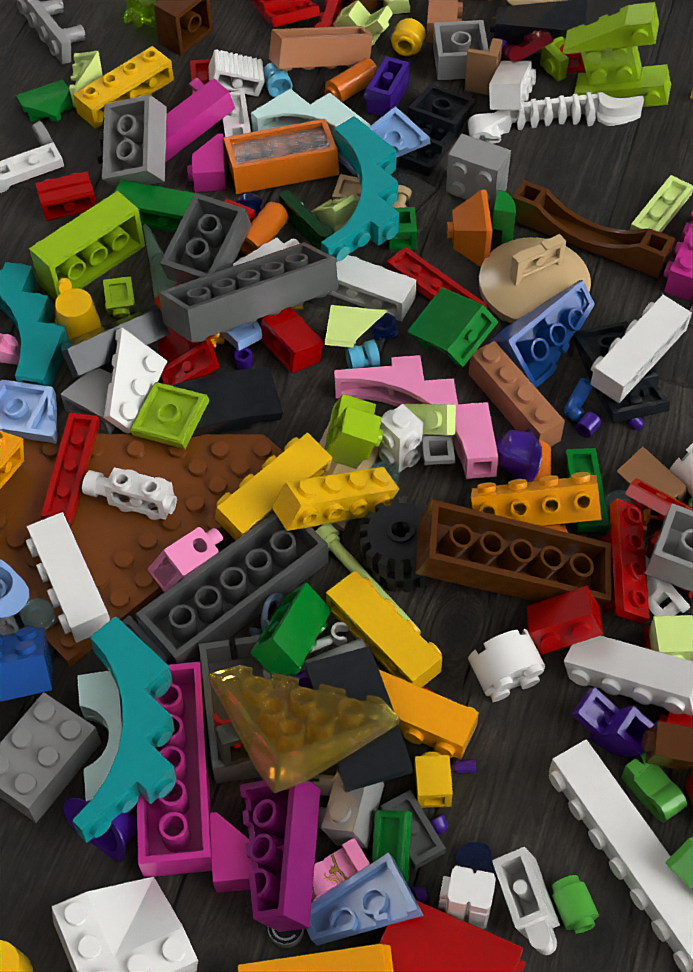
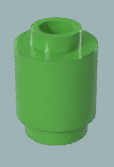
M571 875L555 882L552 885L554 892L552 898L566 930L574 929L575 933L578 934L595 926L594 920L599 917V914L585 882H580L577 875Z

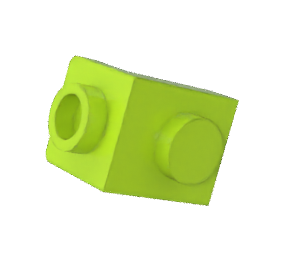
M562 36L554 39V42L542 48L540 65L545 71L551 74L557 81L566 78L569 60L560 51V47L565 44V39Z
M131 276L103 280L106 300L105 308L108 315L113 314V317L121 318L130 315V312L136 311Z

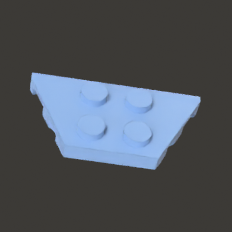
M0 380V431L22 437L23 439L56 444L58 441L56 393L53 387Z

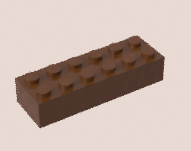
M432 500L419 516L415 574L537 603L588 585L601 610L611 602V543Z

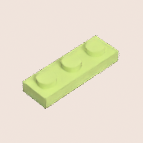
M670 175L632 222L630 230L650 228L662 233L692 195L693 185Z

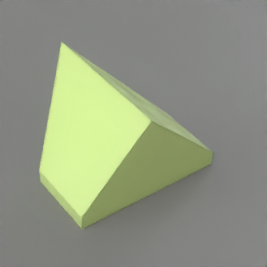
M98 51L74 53L75 64L72 65L73 76H71V80L76 81V83L69 87L73 107H76L73 94L103 76Z
M352 194L341 199L336 198L333 201L330 199L310 212L316 214L323 225H330L334 233H336L349 221L359 201Z
M331 305L325 345L354 348L356 340L388 310Z

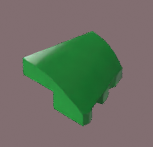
M498 190L493 212L492 229L502 230V245L513 240L516 206L514 200L506 191Z

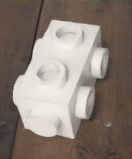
M401 404L396 409L389 410L382 416L380 429L383 430V437L379 445L381 460L387 466L391 465L398 473L406 467L414 466L420 460L423 422L404 404Z

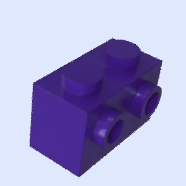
M385 56L364 93L368 113L383 117L395 106H398L409 86V62Z

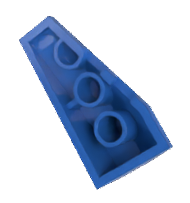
M579 280L503 329L487 344L495 341L537 388L554 373L557 368L556 362L561 354L566 353L570 346L568 342L574 332L580 330L595 303L583 280Z

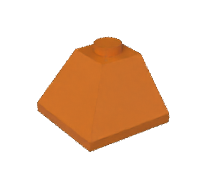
M480 190L453 209L451 222H447L446 225L447 238H452L453 249L480 267L485 258L490 257L492 239L487 190Z

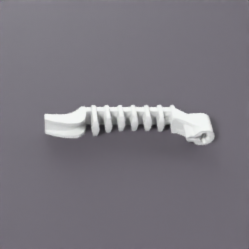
M587 92L586 95L579 96L573 94L571 97L561 95L554 99H550V97L537 101L536 99H531L529 102H524L521 110H497L495 113L473 115L468 120L469 136L494 144L501 141L502 134L509 133L512 123H517L518 130H522L526 121H530L531 127L536 128L539 120L544 119L545 126H550L553 118H558L560 125L564 124L567 116H572L573 125L579 123L581 115L585 114L587 125L592 126L596 119L595 113L598 121L604 125L615 126L625 124L641 117L644 98L643 96L615 98L603 92L598 94Z

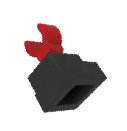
M233 708L230 709V718L226 720L220 719L218 714L214 713L213 720L217 748L225 768L258 758L257 739L253 727L248 726L244 728L241 721L237 720V713Z

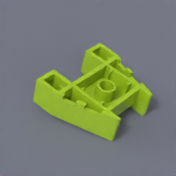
M655 2L627 5L620 8V12L611 16L608 14L599 17L597 22L587 26L582 24L567 31L563 54L581 52L586 73L578 74L574 94L579 96L586 95L587 92H591V94L603 92L615 98L643 96V107L668 105L671 81L667 64L642 67L637 47L656 43L659 20Z

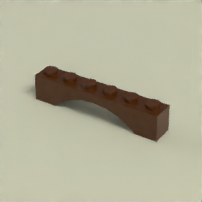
M526 180L522 181L512 196L516 206V223L552 237L560 234L567 243L658 279L670 260L675 241L674 237L650 228L620 230L593 223L568 209L549 189Z

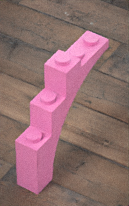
M420 355L391 357V366L334 370L336 398H339L343 393L355 398L379 401L397 407L401 404H456L455 435H452L455 452L461 460L466 479L497 477L498 453L488 402L458 405L454 378L424 381Z

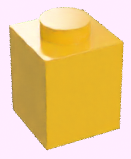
M426 752L421 756H415L416 800L421 808L451 807L453 791L450 756L441 755L438 752Z

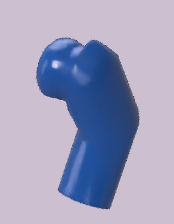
M586 378L579 380L563 410L567 419L570 418L572 422H578L584 416V410L581 407L593 388L590 384L591 381Z

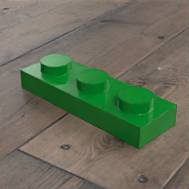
M596 448L567 449L565 451V462L568 478H571L572 474L578 472H588L590 475H596L602 520L575 522L577 533L608 532L609 519Z

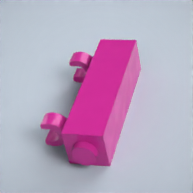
M196 77L189 83V86L194 89L193 94L166 114L165 163L235 109L230 92L215 78L204 85Z

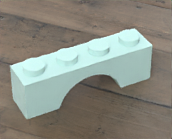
M110 671L77 675L79 706L84 718L99 723L109 732L108 743L103 754L94 763L84 768L85 797L88 803L93 799L109 774L118 752L122 732V698Z

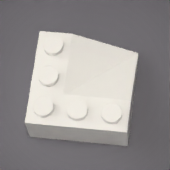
M154 877L87 891L52 906L53 923L73 972H197L198 959L186 932Z

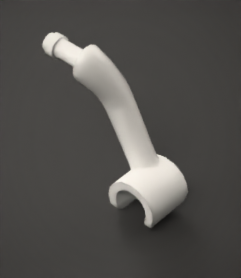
M344 622L335 623L331 628L330 635L315 640L317 645L310 653L333 643L337 646L346 644L347 638L344 636L339 637L336 633L340 631L347 632L349 630L348 625Z

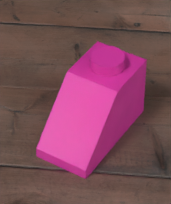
M217 134L192 154V165H187L188 181H193L195 192L226 190L223 134Z
M217 812L210 813L212 875L215 892L250 890L249 874L253 872L252 860L247 857L246 844L250 840Z

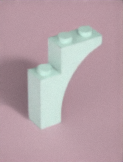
M289 89L251 112L252 132L326 119L334 139V128L353 116L358 118L367 127L371 125L331 93L309 104L293 90Z

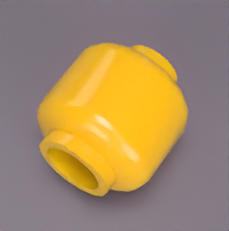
M405 18L401 20L393 31L391 37L392 47L400 55H416L424 43L426 37L425 28L415 19Z

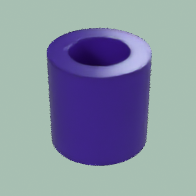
M246 347L236 350L234 353L236 369H252L253 357L251 350Z
M587 412L576 424L575 428L581 436L589 438L601 425V420L595 413Z

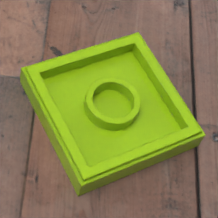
M155 382L130 431L132 435L186 449L210 400L206 394Z

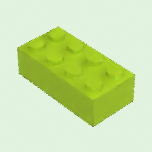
M116 191L30 247L29 250L39 285L56 300L61 294L57 287V282L61 278L69 279L72 283V288L82 289L143 248L145 241L139 209L120 192Z

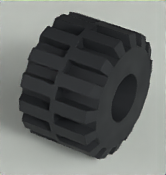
M399 498L390 499V505L388 506L381 502L375 506V513L368 512L364 517L365 524H361L360 527L361 559L364 569L370 576L373 575V579L380 586L384 582L387 583V590L396 592L397 587H404V592L413 591L412 585L417 584L422 588L428 584V577L415 574L419 516L427 506L422 504L420 507L415 506V500L407 499L406 503H399Z

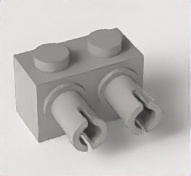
M338 770L335 776L309 773L307 779L313 780L311 783L321 788L320 795L330 796L327 807H319L318 828H321L336 845L342 846V844L355 838L360 848L368 849L374 827L375 810H378L384 783L380 782L345 792Z

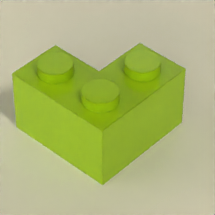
M343 393L332 409L324 448L333 457V462L357 469L364 459L368 460L372 449L380 445L383 437V430L380 429L382 417L374 415L376 404Z

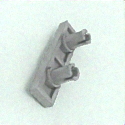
M17 0L20 14L27 18L30 27L37 31L41 41L45 42L49 47L51 54L56 56L61 64L70 63L71 43L84 41L85 30L81 24L61 29L50 15L64 12L62 0L41 2L39 0Z

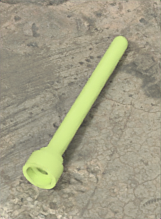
M331 523L324 524L315 531L328 544V551H331L351 573L356 570L363 578L368 577L376 586L377 592L384 599H390L397 607L398 613L406 621H412L340 543L339 532Z

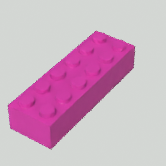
M201 662L170 664L173 682L163 696L154 698L172 715L175 729L172 737L163 746H156L155 748L174 766L177 781L168 795L163 798L158 797L151 804L142 795L139 796L137 802L138 865L144 878L212 871L211 800L206 705Z

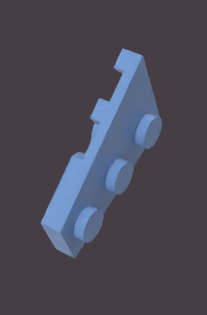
M387 853L311 903L310 928H306L311 940L318 946L423 916V913L394 858Z

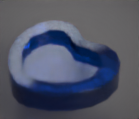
M473 842L463 845L458 850L456 861L461 867L470 868L473 870V873H476L477 870L489 873L491 871L493 858L488 845Z

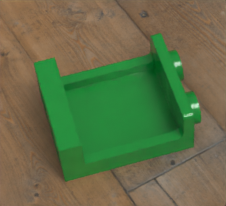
M442 287L407 332L421 347L428 348V346H431L447 354L455 364L464 367L498 321L483 304Z

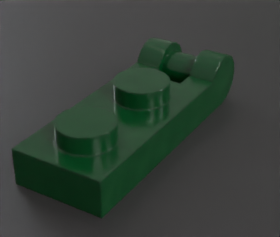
M288 190L279 194V203L286 208L289 216L288 222L313 247L321 250V242L334 234L333 228L330 225H323L318 216L311 213L304 206L301 199L295 198Z

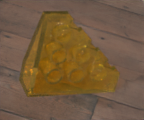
M237 665L209 674V680L256 770L274 793L307 782L399 725L400 718L380 697L368 695L366 701H360L346 697V689L320 684L319 690H312L307 687H300L299 678L273 673L272 679H265L252 675L253 668L243 665Z

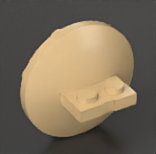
M560 234L550 239L520 238L498 246L490 253V257L485 258L479 273V291L483 301L502 321L514 323L579 280H583L590 292L591 278L584 261L566 246V240Z

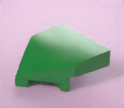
M63 80L15 95L21 109L24 112H28L30 122L49 117L51 122H58L62 118L61 112L73 108L70 89Z

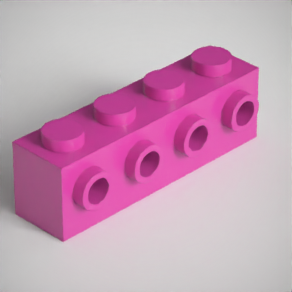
M693 210L690 216L692 223H686L681 236L684 241L683 243L677 242L672 256L675 260L674 262L668 261L663 275L668 278L664 293L691 301L693 297Z

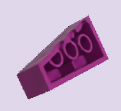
M297 773L240 785L241 796L245 798L246 810L242 811L244 825L248 826L250 840L246 844L247 857L252 860L253 872L249 874L253 919L279 932L310 928L321 788Z

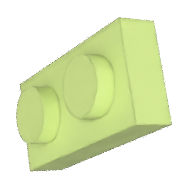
M404 404L423 422L422 434L455 435L456 404Z

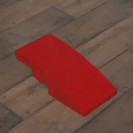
M252 0L259 13L273 27L320 16L319 5L311 0Z

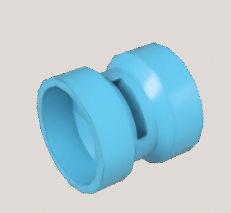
M272 62L264 67V80L272 97L281 95L289 89L292 90L293 85L288 76V71L278 69Z
M375 340L365 341L363 345L359 346L354 345V348L345 347L349 369L380 367V356Z

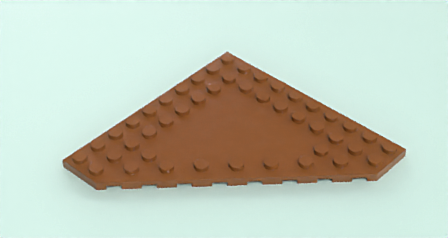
M58 434L56 444L23 439L24 462L0 489V560L7 563L25 581L29 588V599L18 614L31 627H44L48 645L71 667L93 649L91 639L89 637L76 643L72 632L65 634L58 618L59 615L63 614L60 606L53 607L47 592L48 589L52 588L50 581L43 583L36 566L42 562L39 555L32 557L26 540L31 538L27 526L42 520L40 515L63 434ZM97 434L88 471H96L109 478L113 468L116 467L123 470H134L139 474L154 478L160 477L172 482L174 496L177 497L175 510L172 514H168L166 520L161 518L152 520L146 514L135 511L122 512L118 507L109 505L105 496L98 495L93 497L83 494V492L81 493L74 523L69 525L106 607L110 620L115 616L121 621L129 615L131 617L163 592L147 569L164 549L198 527H201L205 533L212 528L217 529L223 536L224 542L231 537L215 520L216 503L226 493L230 492L233 494L237 491L242 480L249 474L255 476L260 472L262 465L271 456L275 455L278 457L282 454L283 451L264 434H205L192 437L186 449L137 437L132 434Z

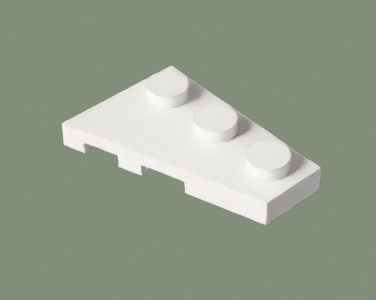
M122 327L116 330L115 340L118 342L116 354L112 357L111 365L114 366L112 383L108 385L104 418L126 434L131 433L130 428L153 384L158 382L167 360Z

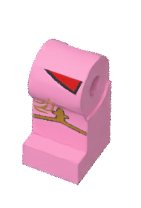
M355 838L342 844L341 849L327 856L323 861L315 863L312 901H315L370 865Z

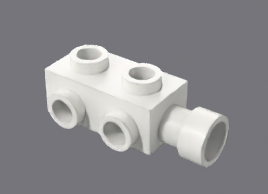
M114 467L109 478L104 477L102 473L89 470L82 483L83 494L93 497L98 495L105 496L109 505L118 507L122 512L135 511L146 514L152 520L160 518L166 520L168 514L174 512L177 504V497L174 496L172 482L160 477L154 478L142 475L134 470H123Z

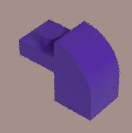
M595 687L587 690L571 714L592 733L589 737L592 742L610 753L623 757L642 755L644 752L642 751L644 732L654 725L634 706L618 709Z

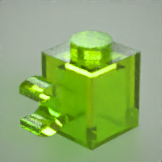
M126 0L128 10L124 13L126 24L134 20V26L137 29L143 23L150 26L156 23L153 4L158 0Z

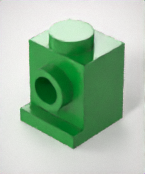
M415 207L394 208L399 212V232L389 240V251H400L405 246L410 250H416L417 225Z

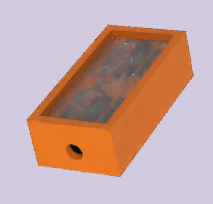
M326 119L223 137L226 162L236 194L339 175L338 149Z

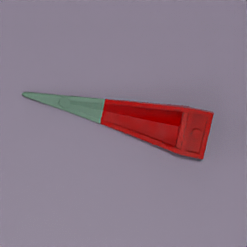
M144 224L143 230L150 263L155 305H158L161 311L159 292L178 286L180 283L167 278L160 264L164 253L151 229ZM167 327L170 335L158 340L159 355L167 360L161 373L164 384L171 386L204 377L220 368L214 351L215 347L210 337H207L202 342H191Z

